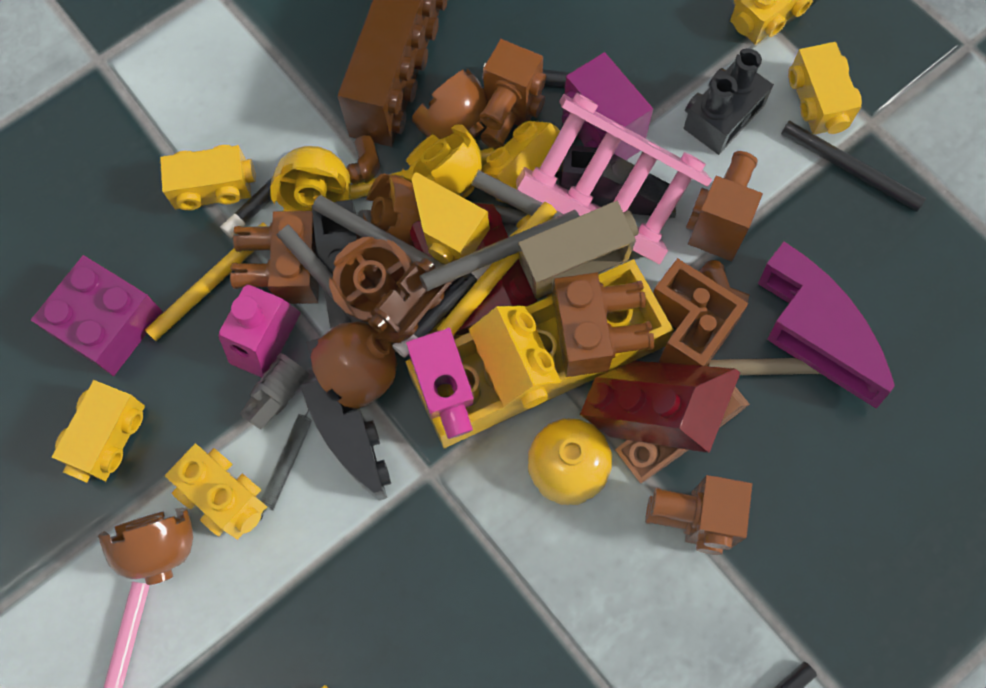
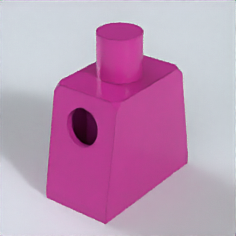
M248 284L244 286L238 298L233 301L231 311L219 331L218 337L228 362L235 367L262 378V375L269 370V366L276 361V357L281 352L301 312L280 297Z
M450 327L407 341L406 345L431 419L440 416L447 439L473 431L466 407L473 405L474 398ZM442 384H449L452 386L454 394L450 397H440L437 388Z

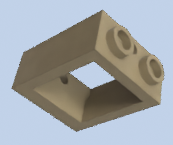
M617 200L518 242L520 264L535 299L537 300L553 293L554 278L600 273L628 261L636 242L634 236L639 235L638 227L629 210L623 212Z

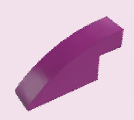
M783 242L766 264L758 282L760 286L789 303L777 319L767 340L877 409L895 385L881 346L870 326L849 296L828 274L808 257L786 242Z

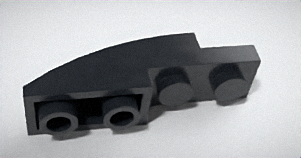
M318 339L306 342L310 358L312 349L318 345ZM317 378L315 381L300 385L312 419L336 458L365 490L379 501L387 499L384 486L392 483L385 460L377 461L373 446L380 444L374 420L366 422L360 409L347 413L353 410V408L337 402L342 397L336 394L333 389L326 392L320 386Z

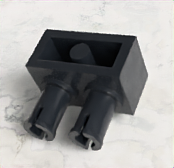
M742 49L739 52L740 55H736L735 61L726 70L720 68L714 74L708 84L709 88L703 95L699 92L696 93L685 108V112L688 115L683 129L718 155L765 106L774 84L757 73L762 63V58L754 49Z

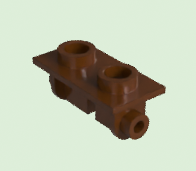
M423 258L420 262L415 261L396 283L406 294L405 297L402 299L396 290H390L371 311L372 318L369 320V324L373 329L380 332L376 338L379 341L401 343L410 338L418 329V322L426 312L436 307L443 300L444 291L453 280L432 290L425 291L420 275L436 269V267L426 258Z

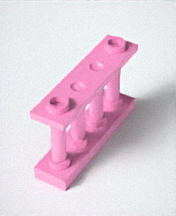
M576 93L573 99L563 94L560 99L561 107L569 111L570 114L541 167H535L534 171L523 167L516 180L517 190L542 203L547 202L551 204L557 211L563 214L572 210H576L580 216L600 208L591 202L593 197L590 194L622 140L643 152L613 201L618 200L623 212L628 210L657 160L677 170L676 175L646 224L641 223L640 227H638L639 235L634 236L636 242L633 251L660 265L668 252L661 239L663 235L660 231L692 179L707 187L709 186L712 179L703 170L706 164L686 152L680 158L596 112L598 104L581 94ZM587 121L607 133L577 186H571L570 190H567L555 183L557 180L555 174L583 123Z

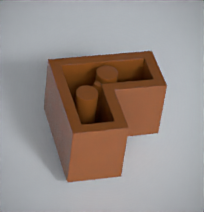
M677 258L653 291L668 321L677 328L668 340L659 362L707 366L734 329L749 303Z

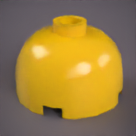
M456 124L451 127L454 132L452 135L443 139L430 135L421 142L406 159L410 168L408 171L402 169L401 174L403 177L412 182L411 178L417 172L463 198L470 195L474 190V186L471 185L476 172L482 169L481 151L468 130L463 125Z
M318 146L295 148L282 157L277 164L271 179V200L274 205L277 201L284 208L283 211H312V205L320 195L332 202L350 200V174L342 160L332 151Z
M562 418L547 424L534 437L528 451V472L534 485L545 498L560 505H579L593 498L605 487L612 470V452L605 436L593 424L581 419Z

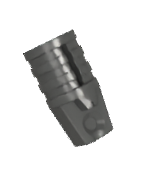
M279 353L276 361L262 375V379L254 385L249 394L251 396L240 412V415L259 429H262L275 414L278 415L287 406L290 398H293L303 381L307 380L310 376L305 369L282 353Z

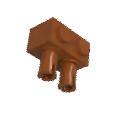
M500 39L483 69L484 90L488 103L480 114L481 122L487 126L481 134V140L485 145L490 148L493 147V149L504 146V142L514 125L520 126L524 122L530 121L532 116L537 118L545 103V96L542 95V90L547 75L543 73V56L503 39Z
M745 151L734 152L724 178L716 175L710 190L701 188L686 226L687 229L693 230L688 245L731 262L733 261L750 228L763 193L747 187L753 170L758 163L754 155Z
M273 211V219L270 226H235L233 232L238 234V236L233 235L236 252L270 250V259L267 263H232L231 270L235 271V273H230L233 289L243 288L247 284L256 288L268 287L273 295L284 299L289 304H318L319 283L276 236L279 231L289 224L318 257L312 211Z
M598 272L554 278L552 300L566 377L607 372L610 369L612 359L615 358V353L654 349V334L649 333L652 330L650 321L611 327V324L607 323L606 318L608 312L645 308L646 297L645 291L641 292L644 289L641 280L634 283L604 287L599 282Z
M706 475L692 490L691 495L655 488L653 496H649L645 523L683 529V533L686 534L685 542L696 544V551L712 555H722L723 549L729 550L747 537L753 483Z

